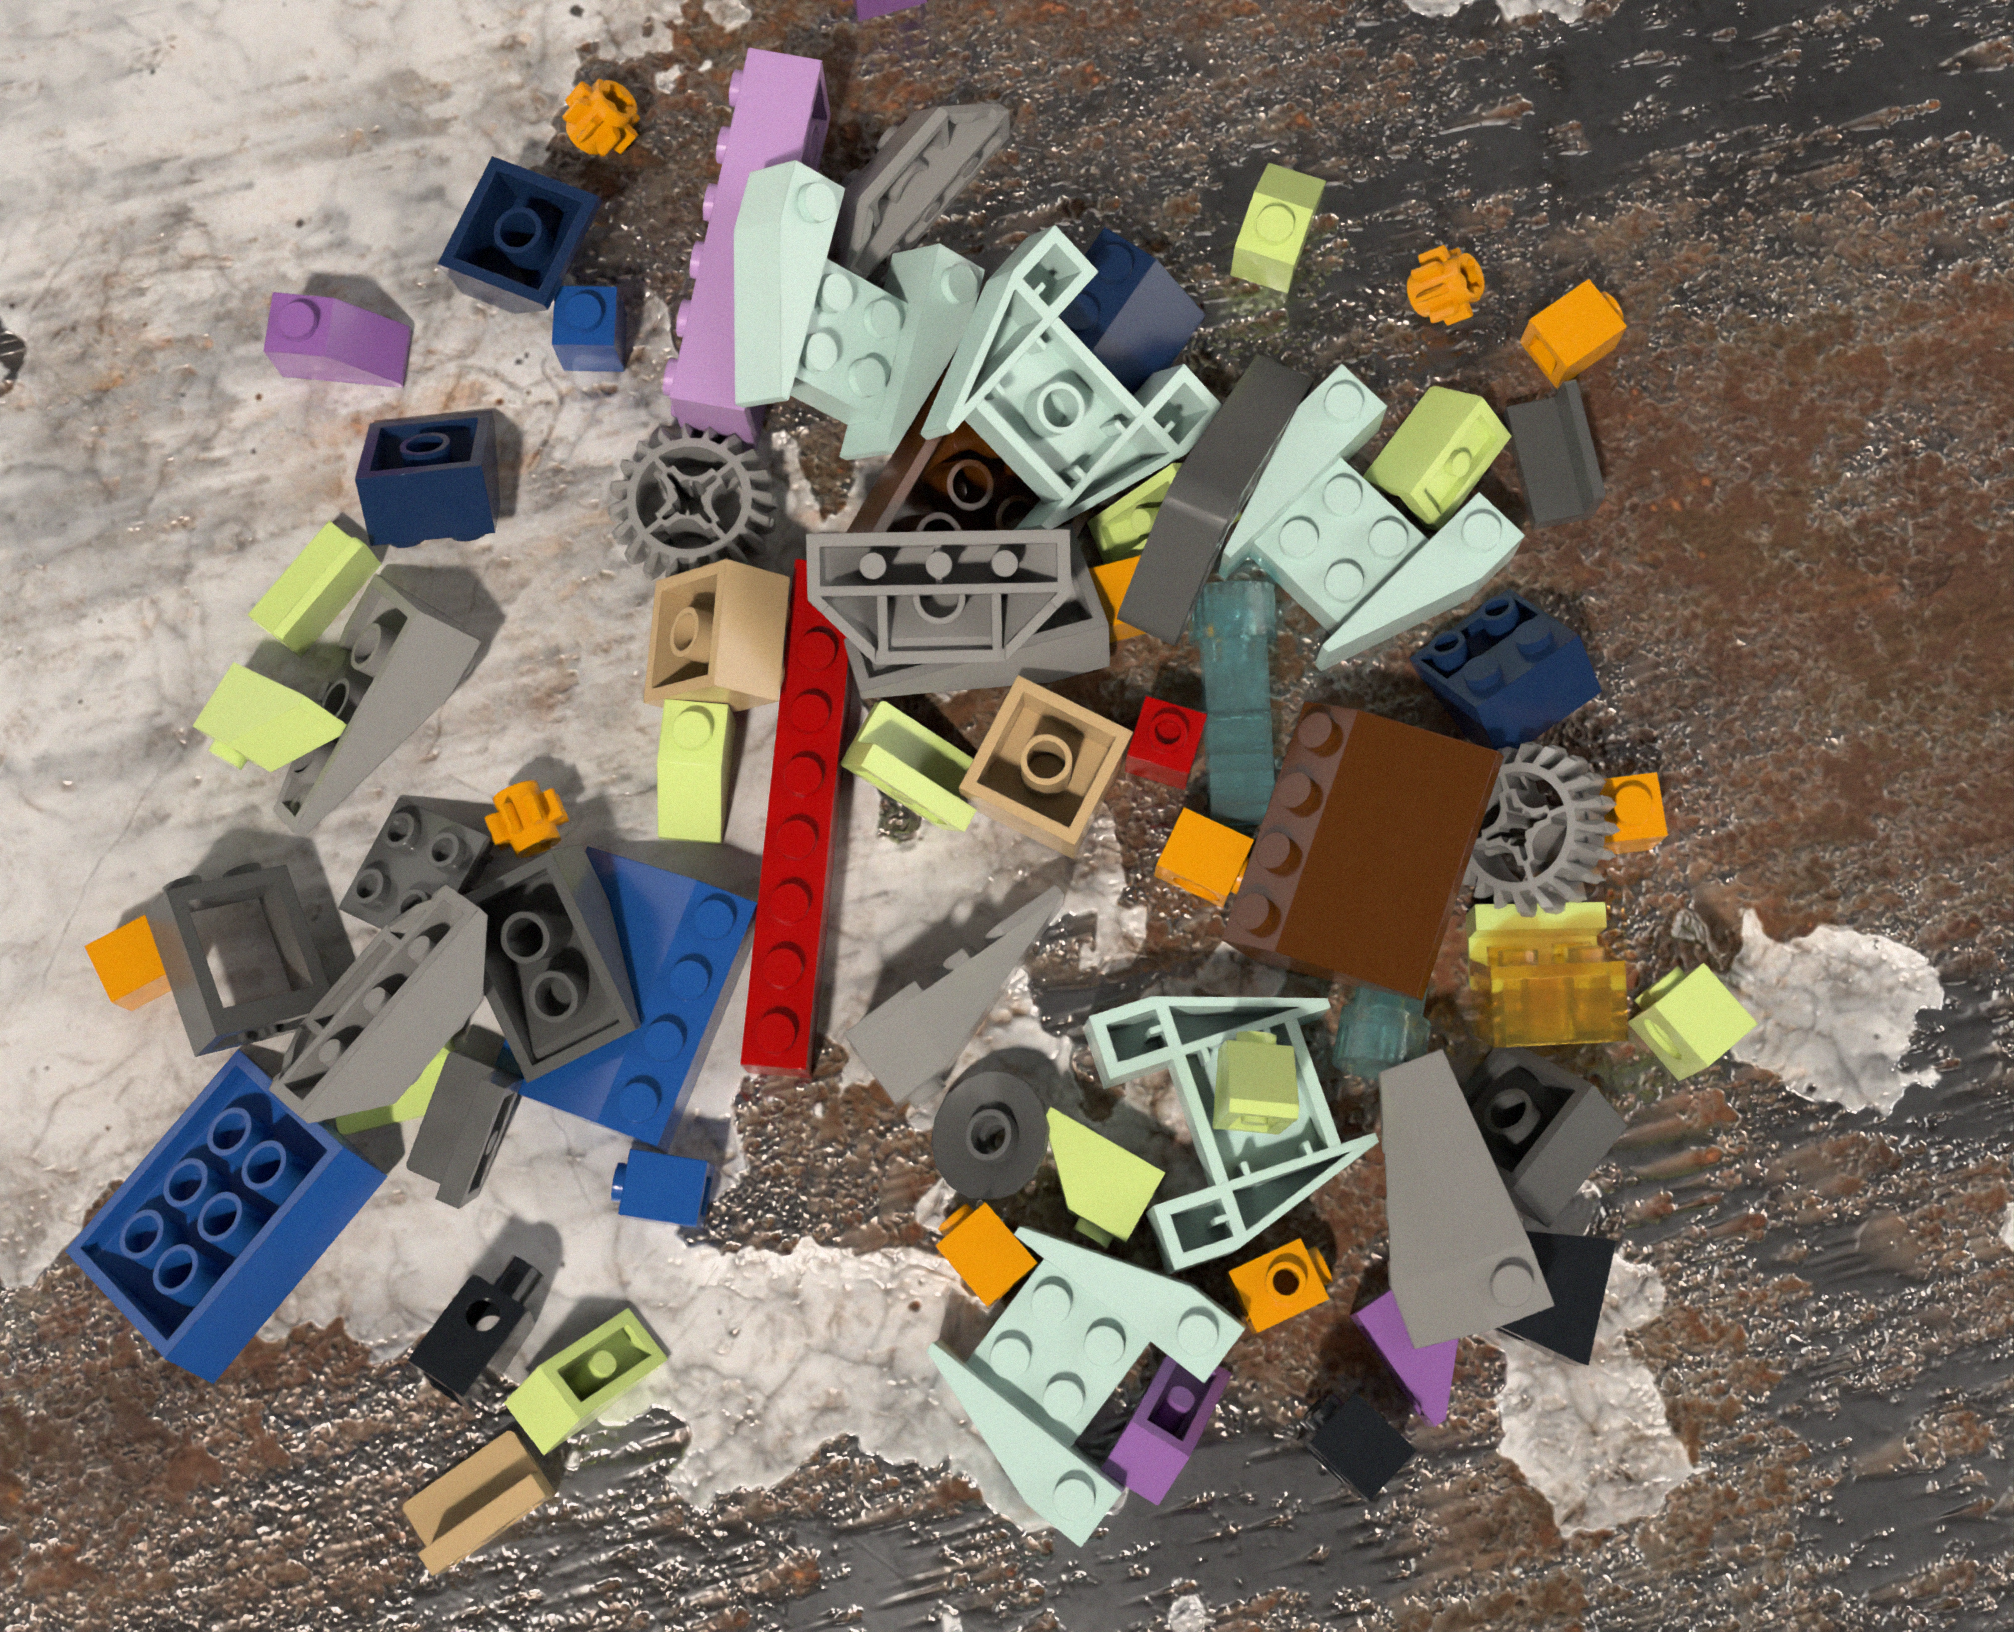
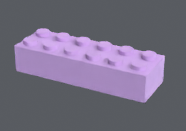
M748 48L744 70L735 69L731 78L729 106L735 107L731 127L722 126L718 135L716 162L722 164L718 184L709 183L705 192L703 220L709 221L705 242L696 241L693 246L690 260V278L696 279L692 299H683L679 307L676 334L678 337H683L678 359L669 358L663 379V394L669 396L671 416L677 417L681 429L686 422L694 429L696 438H702L704 431L710 426L717 431L720 444L727 437L735 433L737 437L741 438L742 450L754 449L757 451L767 404L746 408L735 405L734 228L750 172L793 160L801 162L816 172L819 171L831 113L822 60Z

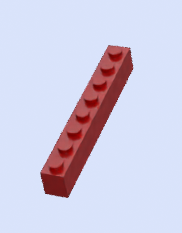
M795 559L790 599L791 612L787 626L783 663L785 676L780 691L740 1065L747 1073L812 1079L844 767L840 765V762L845 756L853 671L844 645V639L847 637L807 600V560Z

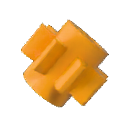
M598 79L590 87L587 83L581 81L565 99V102L570 107L562 116L563 120L566 121V132L570 140L582 151L591 155L600 154L605 157L613 148L621 154L638 136L633 128L640 120V116L636 114L637 104L632 94L621 84L612 80L603 81Z
M1445 245L1419 254L1418 258L1421 267L1411 270V275L1407 280V294L1414 310L1422 317L1430 316L1431 323L1444 320L1447 326L1472 317L1473 312L1470 304L1480 300L1485 287L1483 272L1476 259L1468 253L1461 254V249L1458 247L1448 251Z
M528 780L511 785L498 792L492 798L497 812L485 816L484 819L495 845H498L500 850H505L512 846L517 858H528L553 848L561 841L556 826L569 822V818L554 788L541 792L536 780Z

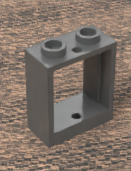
M248 863L227 871L223 878L202 882L199 875L182 877L166 884L162 888L163 893L145 912L195 1057L294 1033L301 1022L331 989L287 865L262 869L260 863ZM259 898L292 992L223 1008L190 913Z

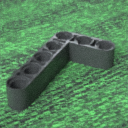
M1258 353L1176 473L1163 499L1117 615L1118 620L1174 647L1177 645L1193 615L1229 528L1261 479L1298 405L1309 396L1314 383L1313 378Z

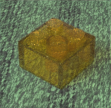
M1590 941L1551 943L1552 954L1538 955V949L1526 948V945L1523 944L1487 946V957L1469 958L1473 1035L1492 1047L1629 1041L1625 960L1606 955L1603 945H1591Z

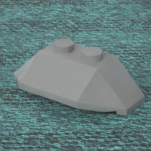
M1000 103L938 106L914 111L900 127L895 124L888 128L875 147V156L861 171L859 169L852 170L840 183V186L845 188L836 221L841 267L879 287L886 279L892 254L911 250L1009 139V110Z
M1070 529L806 534L807 600L875 665L1006 662L1071 596Z
M444 885L433 893L431 900L413 906L388 923L298 1026L284 1056L281 1073L274 1077L268 1090L308 1124L395 1104L405 1091L420 1078L424 1069L451 1037L462 1029L469 1016L483 1001L487 914L451 887Z

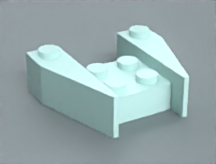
M793 160L749 173L734 228L735 405L746 408L788 401L789 397L792 396L847 424L839 457L845 460L893 454L959 346L976 307L985 269L939 243L892 254L884 288L881 289L827 259L845 188L801 162Z
M1056 225L1027 237L987 280L920 433L926 440L953 433L965 420L1041 499L1014 530H1051L1186 455L1198 442L1222 406L1185 364L1153 373L1132 396L1058 316L1099 271Z
M1343 364L1298 405L1223 551L1219 574L1226 579L1250 556L1332 635L1321 646L1315 666L1320 671L1470 600L1513 558L1525 536L1478 492L1429 540L1358 474L1347 461L1379 431L1387 405Z
M1151 996L1088 1017L1083 1030L1103 1089L1165 1069L1169 1070L1209 1188L1154 1205L1146 1212L1166 1275L1230 1255L1379 1142L1376 1133H1372L1341 1144L1300 1028L1301 1025L1319 1020L1331 1008L1328 998ZM1257 1031L1271 1033L1277 1036L1276 1045L1294 1046L1299 1115L1298 1119L1279 1135L1212 1129L1218 1049L1226 1040L1236 1041L1237 1032Z
M1020 1226L1014 1235L1044 1258L969 1359L944 1339L932 1342L926 1351L1025 1503L1081 1548L1126 1486L1101 1471L1103 1465L1075 1444L1151 1342L1205 1383L1247 1325L1194 1284L1029 1226Z

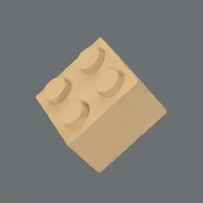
M724 559L657 580L643 703L661 708L664 707V699L728 704L733 713L779 702V691L785 676V668L782 662L785 628L791 612L788 601L790 577Z
M1017 675L959 786L960 799L975 808L977 812L1075 859L1127 757L1133 731Z

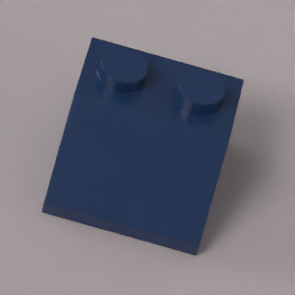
M492 156L437 264L464 295L513 314L546 311L549 309L602 200L598 195Z
M1104 227L1084 255L1099 272L1058 317L1133 396L1153 373L1173 366L1205 320V314L1156 258Z
M492 411L369 424L355 482L370 546L390 544L395 548H408L416 546L424 540L452 538L456 541L466 542L479 539L485 534L496 532L500 509L495 424Z

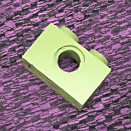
M1702 963L1687 974L1679 966H1676L1668 974L1659 978L1634 1000L1642 1010L1627 1022L1678 1081L1709 1067L1758 1025L1705 963Z

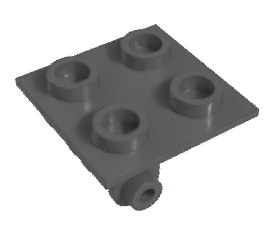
M399 797L338 909L382 930L388 923L413 906L431 900L433 893L444 885H448L460 895L461 893L468 894L474 889L467 886V882L476 885L486 865L494 859L489 854L494 843L490 841L491 838L483 833Z

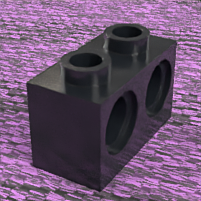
M1326 1392L1299 1420L1307 1430L1297 1441L1355 1497L1371 1501L1417 1451L1357 1392H1341L1338 1397L1333 1392L1330 1395Z

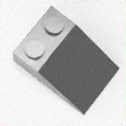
M582 844L551 850L463 896L487 914L483 992L527 1083L641 1027L611 906Z

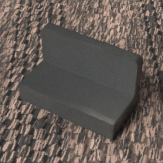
M1576 379L1562 382L1556 396L1553 398L1506 407L1503 418L1506 429L1512 436L1509 442L1531 530L1592 519L1605 499L1606 493Z
M459 1050L450 1052L446 1057L406 1163L409 1171L440 1184L435 1197L436 1200L460 1209L479 1196L524 1079L521 1076Z

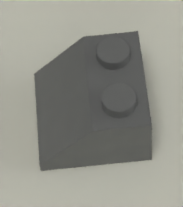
M1504 1037L1461 1090L1514 1208L1547 1228L1551 1226L1628 1126L1594 1084Z

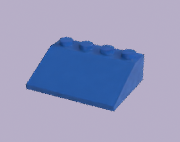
M587 846L585 852L611 906L641 1027L529 1083L526 1082L506 1039L495 1066L524 1078L518 1095L668 1153L753 946L758 903L702 881Z
M240 1049L232 1055L65 1250L164 1359L212 1384L217 1381L388 1177L328 1122L322 1120L308 1124L268 1090L274 1077Z

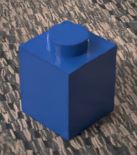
M559 287L554 297L552 347L564 371L625 372L628 314L617 287Z
M630 1149L628 1162H619L616 1166L612 1182L611 1200L620 1202L618 1215L625 1218L704 1231L715 1166L705 1160Z

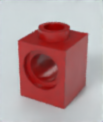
M1146 696L1127 753L1125 772L1185 790L1204 731L1207 714Z

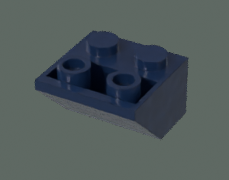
M1509 588L1500 595L1487 600L1479 610L1449 631L1437 635L1429 645L1409 658L1415 671L1466 738L1475 745L1496 751L1505 747L1519 750L1521 743L1532 742L1602 692L1579 634Z

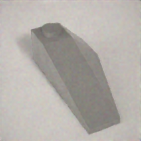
M1072 524L1051 529H1070L1071 596L1006 662L875 665L846 638L844 639V645L861 699L1012 686L1017 675L1035 684L1049 683L1110 666L1109 624Z
M375 573L345 625L337 647L347 651L338 677L334 683L323 681L316 701L322 703V708L343 721L347 726L341 736L291 762L273 811L293 833L305 837L452 695L458 682L465 679L471 672L476 661V651L482 641L455 619L385 577Z
M1056 884L993 927L984 937L988 945L977 952L971 946L965 950L962 948L947 958L943 966L932 976L935 983L924 990L916 981L912 982L844 1033L853 1051L898 1110L909 1102L916 1110L932 1100L946 1087L941 1078L952 1069L1062 908L1064 894Z
M1443 1049L1378 1072L1382 1152L1385 1155L1387 1198H1385V1218L1388 1221L1390 1261H1388L1389 1287L1412 1347L1419 1349L1490 1331L1555 1306L1528 1236Z

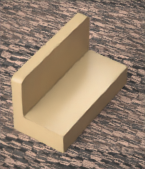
M510 1430L504 1432L403 1504V1511L426 1546L418 1555L430 1574L435 1576L449 1571L555 1496L556 1492L518 1434Z

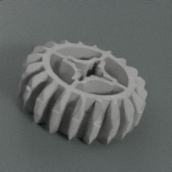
M685 422L681 429V439L672 440L670 433L666 429L660 428L658 432L660 446L652 449L648 443L638 441L636 448L642 460L638 463L630 459H622L620 468L629 480L611 481V493L620 500L608 506V515L611 521L620 523L612 531V534L618 545H628L624 555L631 565L644 562L643 573L649 580L653 581L658 578L665 570L667 578L724 559L749 565L744 555L745 551L755 555H764L766 546L757 534L774 533L776 528L775 521L766 513L776 509L778 501L774 493L766 491L773 484L770 471L757 469L761 463L758 452L751 449L741 453L742 441L735 433L727 437L720 444L718 433L712 427L706 428L702 438H696L694 429ZM688 467L711 468L706 473L694 477L684 475L678 471ZM660 483L665 490L667 499L662 508L655 513L657 520L645 528V507L651 492ZM737 487H740L743 493L741 511L737 521L727 532L723 528L718 516L721 509L730 502L728 495ZM678 492L687 501L695 499L697 506L701 500L708 523L699 513L691 515L689 509L686 514L684 513L683 504ZM691 537L700 538L709 544L695 549H680L667 545L671 542L675 546L680 541Z
M1526 742L1525 744L1521 743L1519 750L1511 747L1498 749L1504 758L1463 878V883L1476 887L1473 897L1482 903L1494 904L1495 909L1504 908L1507 904H1515L1517 912L1522 917H1535L1538 903L1545 913L1560 914L1565 911L1566 901L1580 903L1583 900H1587L1583 882L1598 884L1605 881L1596 865L1599 859L1609 861L1616 857L1610 848L1604 847L1605 836H1612L1621 830L1615 823L1605 821L1604 815L1617 804L1611 797L1599 795L1607 781L1599 774L1588 772L1590 763L1583 757L1569 756L1565 748L1551 744L1543 748L1541 744ZM1536 781H1548L1556 789L1564 805L1560 807L1550 806L1546 796L1538 793ZM1501 854H1513L1517 865L1525 868L1528 880L1520 881L1508 870Z

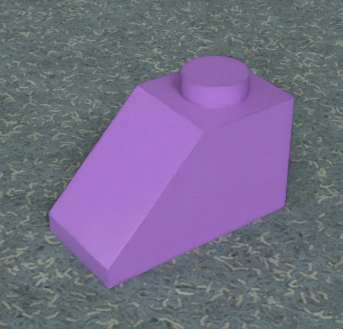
M273 292L263 351L282 377L403 388L412 330L408 325L336 298Z
M1388 1288L1352 1313L1350 1317L1425 1426L1436 1427L1446 1419L1458 1339L1414 1349L1391 1289Z
M1166 1354L1123 1427L1101 1471L1158 1506L1190 1458L1232 1373L1218 1365L1206 1382L1203 1383Z

